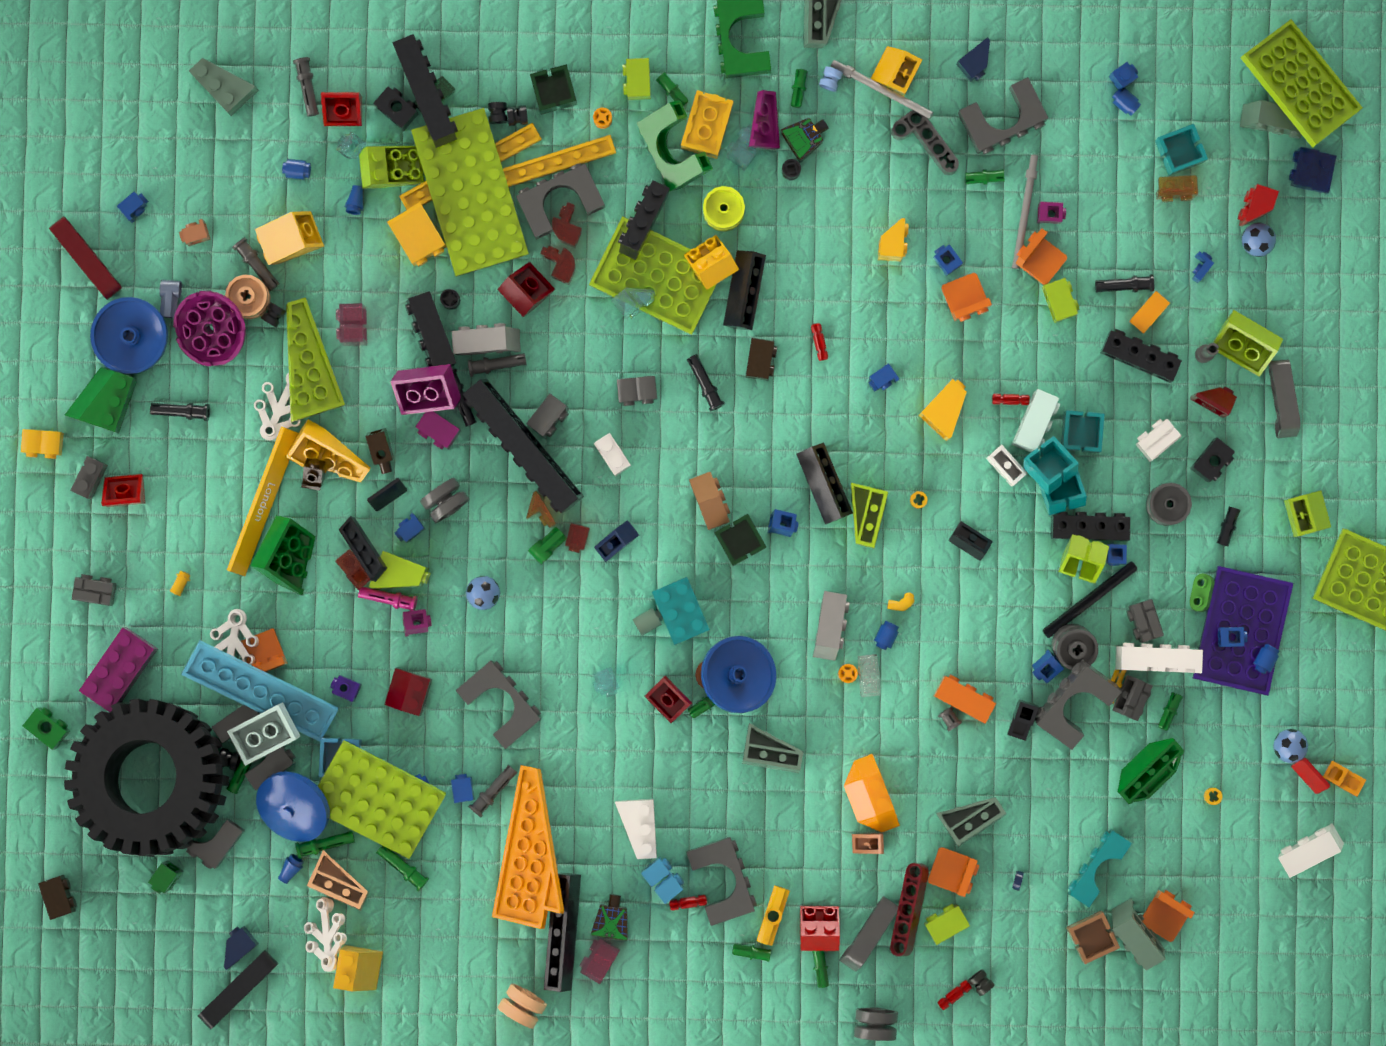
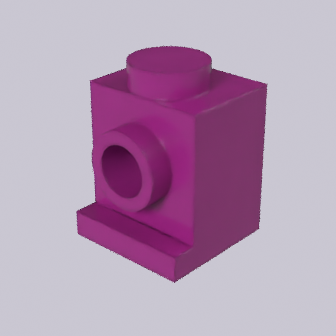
M1040 202L1038 204L1037 223L1061 224L1062 219H1066V208H1063V203ZM1053 211L1055 213V216L1050 217L1048 215V212Z
M426 609L403 612L402 619L405 637L411 634L428 632V627L432 626L431 617L426 614Z

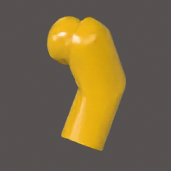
M908 592L904 594V598L900 601L888 600L887 609L907 610L915 602L914 595Z

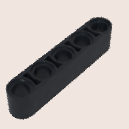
M264 950L198 1017L211 1030L278 965V962Z

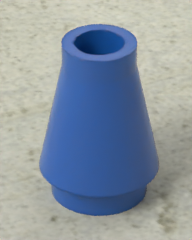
M352 186L345 204L346 212L349 214L360 215L361 211H363V189L361 186Z
M294 854L286 857L278 879L288 884L303 868L302 864L304 861Z

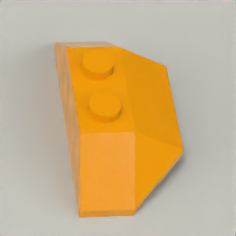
M873 754L854 760L844 783V788L857 822L879 832H885L900 826Z

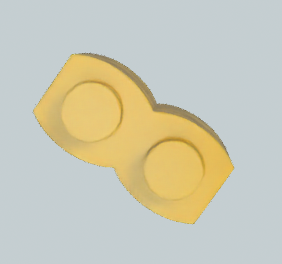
M23 429L21 452L26 453V457L37 458L38 454H45V458L56 459V456H62L64 433Z

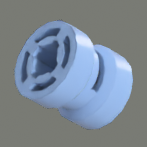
M826 66L823 72L824 77L820 79L819 86L836 92L838 88L837 82L841 79L843 73L835 68Z

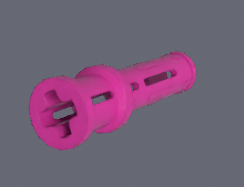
M360 586L358 598L390 604L395 609L403 608L410 611H415L418 596L410 597L402 595L401 592L393 594Z

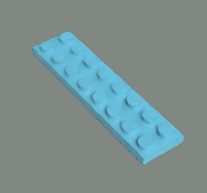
M199 640L181 674L259 713L283 702L297 730L319 742L338 712V707Z

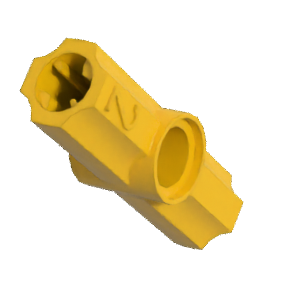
M774 885L756 941L770 946L773 945L790 890ZM770 911H776L778 912L779 917L778 919L771 921L768 918V913Z

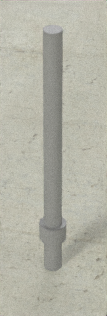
M833 60L831 67L841 71L849 79L854 78L929 119L932 117V111L855 71V68L852 66H846Z
M1031 155L1029 169L1026 170L1025 178H1027L1012 264L1014 269H1020L1015 263L1019 257L1017 253L1024 245L1034 179H1037L1038 173L1036 171L1037 155Z

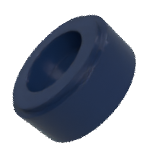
M1016 871L1012 887L1014 890L1020 891L1024 872Z

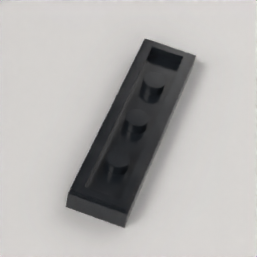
M350 516L339 528V531L370 580L376 582L386 571L387 566L356 518Z

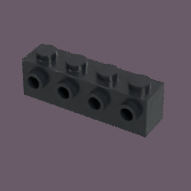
M652 180L650 186H645L642 193L644 198L642 202H637L634 209L636 214L634 218H629L626 225L628 230L626 233L622 232L618 243L621 244L619 253L634 260L637 259L668 197L669 187Z
M737 250L735 263L739 270L732 274L723 326L740 330H753L766 255L754 251Z
M430 291L408 298L405 308L407 314L413 318L412 327L415 334H419L420 340L418 343L421 351L426 353L427 358H425L427 367L450 364L451 367L454 366L456 360Z
M1115 329V331L1111 330L1108 333L1101 349V354L1171 383L1174 381L1182 360L1178 359V355L1172 352L1167 354L1161 352V348L1153 344L1147 346L1143 344V340L1137 337H1132V339L1126 337V333Z
M824 442L797 453L799 463L825 525L853 514Z
M1068 512L1056 513V515L1051 516V539H1070L1073 534L1083 536L1089 540L1128 541L1130 540V517H1125V513H1114V517L1106 516V513H1095V516H1087V512H1075V516L1068 515Z

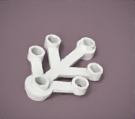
M289 373L286 375L287 384L279 402H277L274 394L273 384L265 382L262 385V391L266 393L273 411L271 420L265 410L266 403L263 400H256L254 403V408L259 412L263 423L260 428V434L269 441L277 438L281 426L290 428L292 426L298 427L301 424V420H298V423L293 425L291 417L288 421L278 423L281 416L290 413V405L286 406L290 397ZM271 385V390L266 392L265 386ZM259 402L263 403L262 409L257 408ZM268 427L273 429L271 434L266 433Z
M234 609L229 613L227 622L217 629L211 630L210 637L213 640H220L223 637V633L231 629L230 636L217 644L215 648L221 651L227 648V654L235 656V651L237 650L242 657V661L246 662L247 657H250L251 662L249 664L252 665L255 663V657L247 652L238 638L239 630L246 638V644L249 647H256L259 639L257 636L252 635L246 626L247 616L245 612L240 609ZM239 615L240 621L236 622L235 618ZM215 631L219 632V636L217 638L214 637ZM251 638H254V639H255V642H254L253 645L250 644V639H251Z
M322 897L317 901L316 907L321 912L323 933L313 922H307L304 925V931L307 934L314 935L324 945V951L319 948L316 941H308L306 951L314 953L321 959V966L324 971L331 972L337 969V954L347 940L345 933L338 932L340 926L345 922V916L335 913L332 917L333 925L330 929L329 913L334 908V902L331 898Z

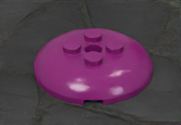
M199 291L186 297L176 309L173 327H175L177 335L176 341L181 350L190 359L201 365L217 366L230 362L240 353L245 342L246 327L240 310L229 298L213 291ZM210 324H213L214 331L210 328Z

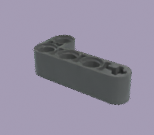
M912 110L894 123L891 130L894 139L903 140L914 133L945 175H952L957 171L959 166L958 159L927 117ZM918 115L921 122L918 124L913 123L911 116ZM902 126L905 128V133L899 135L896 133L895 128ZM928 130L932 133V137L925 139L922 136V132ZM935 146H941L943 148V153L936 154L933 151V148ZM946 154L948 155V156L946 157V161H945V159H943L942 161H940V159H942ZM947 162L954 164L952 169L945 167Z
M1290 360L1271 361L1268 367L1277 416L1275 421L1277 439L1297 437L1301 423Z
M883 896L839 961L855 972L859 970L898 911V906Z

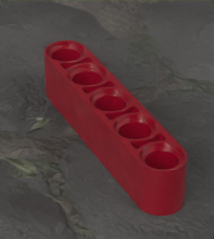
M65 216L49 227L53 235L107 300L122 289L119 282Z
M922 863L909 864L905 872L890 944L891 953L895 956H909L913 951L929 875L928 867ZM917 867L920 869V874L918 877L915 875V869ZM913 886L916 888V893L914 896L911 894V888ZM909 905L912 907V912L910 915L907 912V907ZM905 924L908 926V932L906 934L903 931V926ZM901 943H903L904 945V951L902 953L899 950V945Z

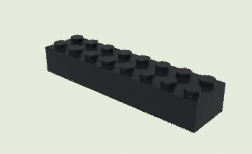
M480 379L463 393L465 403L478 412L476 416L482 423L486 422L490 427L488 429L495 438L498 437L502 441V448L507 453L511 452L516 465L525 469L526 477L531 482L535 481L539 486L537 490L543 497L547 496L551 501L549 504L554 511L566 512L584 497L488 379Z

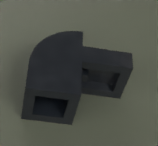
M1019 699L1013 712V718L1007 735L1026 741L1039 706Z

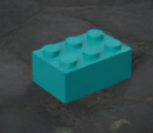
M687 577L652 591L674 645L710 630Z

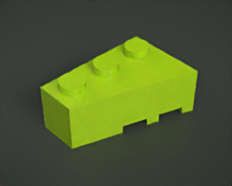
M851 483L855 542L857 545L875 549L888 491Z

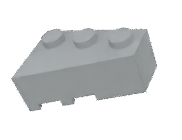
M505 323L494 324V327L488 328V325H477L476 329L458 327V331H452L453 354L503 353V351L521 352L520 329L506 327Z
M824 591L813 657L835 661L838 650L843 648L844 638L841 637V632L845 631L847 620L844 619V613H848L850 602L846 601L847 595Z

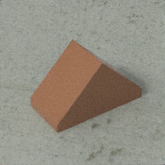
M852 834L853 853L884 854L883 834Z

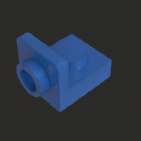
M1200 251L1195 255V258L1202 262L1203 265L1200 263L1193 270L1195 275L1192 278L1197 283L1202 280L1214 264L1213 258L1206 252L1201 253Z

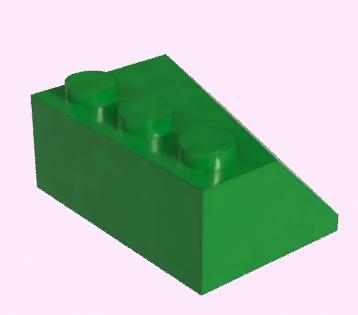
M100 367L65 413V416L119 433L138 379Z
M276 515L250 566L274 583L303 596V580L307 578V562L311 559L316 536L291 518Z

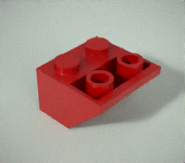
M1259 184L1250 188L1249 191L1247 190L1243 200L1246 204L1240 210L1237 218L1240 220L1239 226L1253 222L1272 211L1279 191Z
M800 906V951H839V906Z

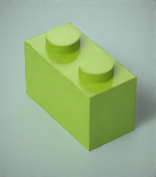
M649 58L626 59V64H622L623 76H627V83H623L624 95H627L628 100L651 99Z
M1066 278L1041 287L1054 323L1078 314L1077 310H1080L1077 300L1072 298V285L1070 281H1066Z
M949 904L943 908L944 912L937 915L934 913L926 918L927 922L924 925L936 945L970 926L957 904Z

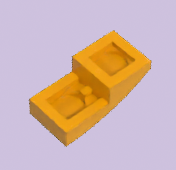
M1155 291L1129 322L1144 334L1170 302Z
M1331 761L1323 775L1326 780L1358 797L1367 781L1334 761Z

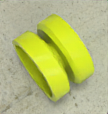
M721 186L714 188L704 199V219L710 227L717 231L726 232L733 230L741 223L744 217L745 204L743 197L731 187ZM724 205L727 210L721 211V206Z

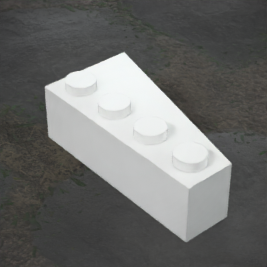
M1123 643V647L1116 646L1115 669L1202 673L1203 650H1193L1187 645H1178V649H1171V645L1160 644V648H1153V644H1141V647H1134V643Z

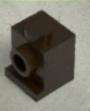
M306 459L303 468L302 488L321 490L325 477L326 461Z

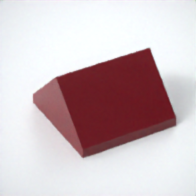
M666 675L644 696L670 723L692 704Z

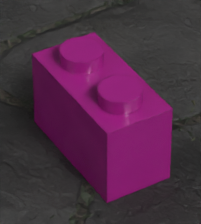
M433 411L425 412L415 426L419 429L417 432L425 439L428 436L435 440L433 444L442 450L444 447L449 450L461 432L459 428Z

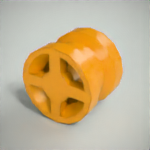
M598 108L594 112L593 120L595 125L601 129H606L611 125L612 114L607 108Z
M844 664L838 670V676L841 681L852 683L856 680L858 672L855 666Z

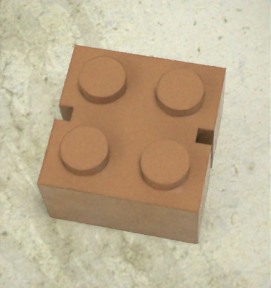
M1098 911L1066 927L1084 964L1120 948L1113 932L1109 930L1111 927L1102 911Z

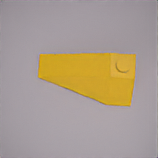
M309 419L299 431L286 455V458L304 467L307 458L326 461L325 473L327 471L337 473L339 477L362 482L371 468L325 428Z

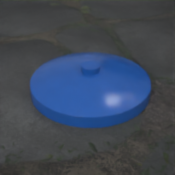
M123 297L109 302L97 313L91 326V345L97 358L107 368L118 373L137 374L150 369L161 359L167 347L168 329L162 314L152 304L139 298Z
M745 636L728 637L717 642L707 652L701 668L702 685L709 699L719 708L731 713L750 712L765 704L772 695L776 684L775 663L768 650L758 641Z
M277 772L267 777L258 788L256 795L258 812L265 824L279 836L291 841L306 842L318 837L326 828L330 818L327 799L320 788L308 778L294 772Z

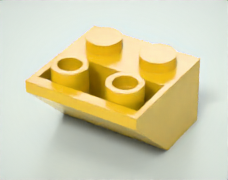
M887 46L871 79L905 96L923 59L907 51Z
M901 218L881 236L878 260L901 262L902 258L906 256L907 243H904V238H907L909 224H905V218Z
M717 235L707 239L684 254V257L706 290L739 270L732 255Z

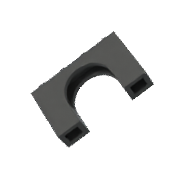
M1028 77L1011 85L1009 88L1019 108V120L1009 129L1000 130L990 126L985 120L977 102L959 110L958 115L977 154L983 152L985 155L993 151V147L998 144L1004 146L1011 142V138L1015 136L1018 138L1028 134L1027 130L1033 127L1037 130L1046 125L1045 122L1048 116Z
M581 163L572 166L571 170L566 173L563 171L553 175V179L549 181L546 179L536 183V187L532 189L527 187L518 192L517 200L536 240L553 232L544 212V202L547 195L557 188H568L576 192L588 216L605 208V204L586 164L581 165Z
M491 660L455 691L467 705H470L481 694L491 688L502 689L512 697L514 713L511 719L493 734L499 743L507 749L541 720L539 716L541 712L535 705L531 707L527 702L529 699L522 690L518 692L514 687L516 685L515 681L510 676L506 677L502 673L504 668L499 662L496 661L494 663Z
M1084 660L1077 663L1073 667L1072 673L1061 681L1055 693L1053 692L1049 695L1044 706L1039 707L1035 718L1038 726L1071 750L1084 737L1081 728L1063 715L1066 701L1077 693L1086 692L1093 694L1110 706L1121 693L1116 683Z
M242 705L212 726V729L221 742L225 743L231 739L227 732L228 730L260 713ZM282 746L267 754L266 758L259 765L244 775L253 788L258 790L267 777L277 772H284L294 765L296 757L290 749L287 750Z
M228 819L210 841L197 842L193 839L190 840L192 845L187 848L186 852L194 858L198 856L202 859V864L207 868L211 869L213 867L216 869L245 830Z
M731 837L686 851L692 871L711 864H723L730 868L735 875L736 886L733 893L724 900L705 906L711 926L754 912V906H757L754 895L750 896L748 888L751 887L748 876L744 877L742 870L745 869L742 858L738 859L736 851H739L736 840H731Z

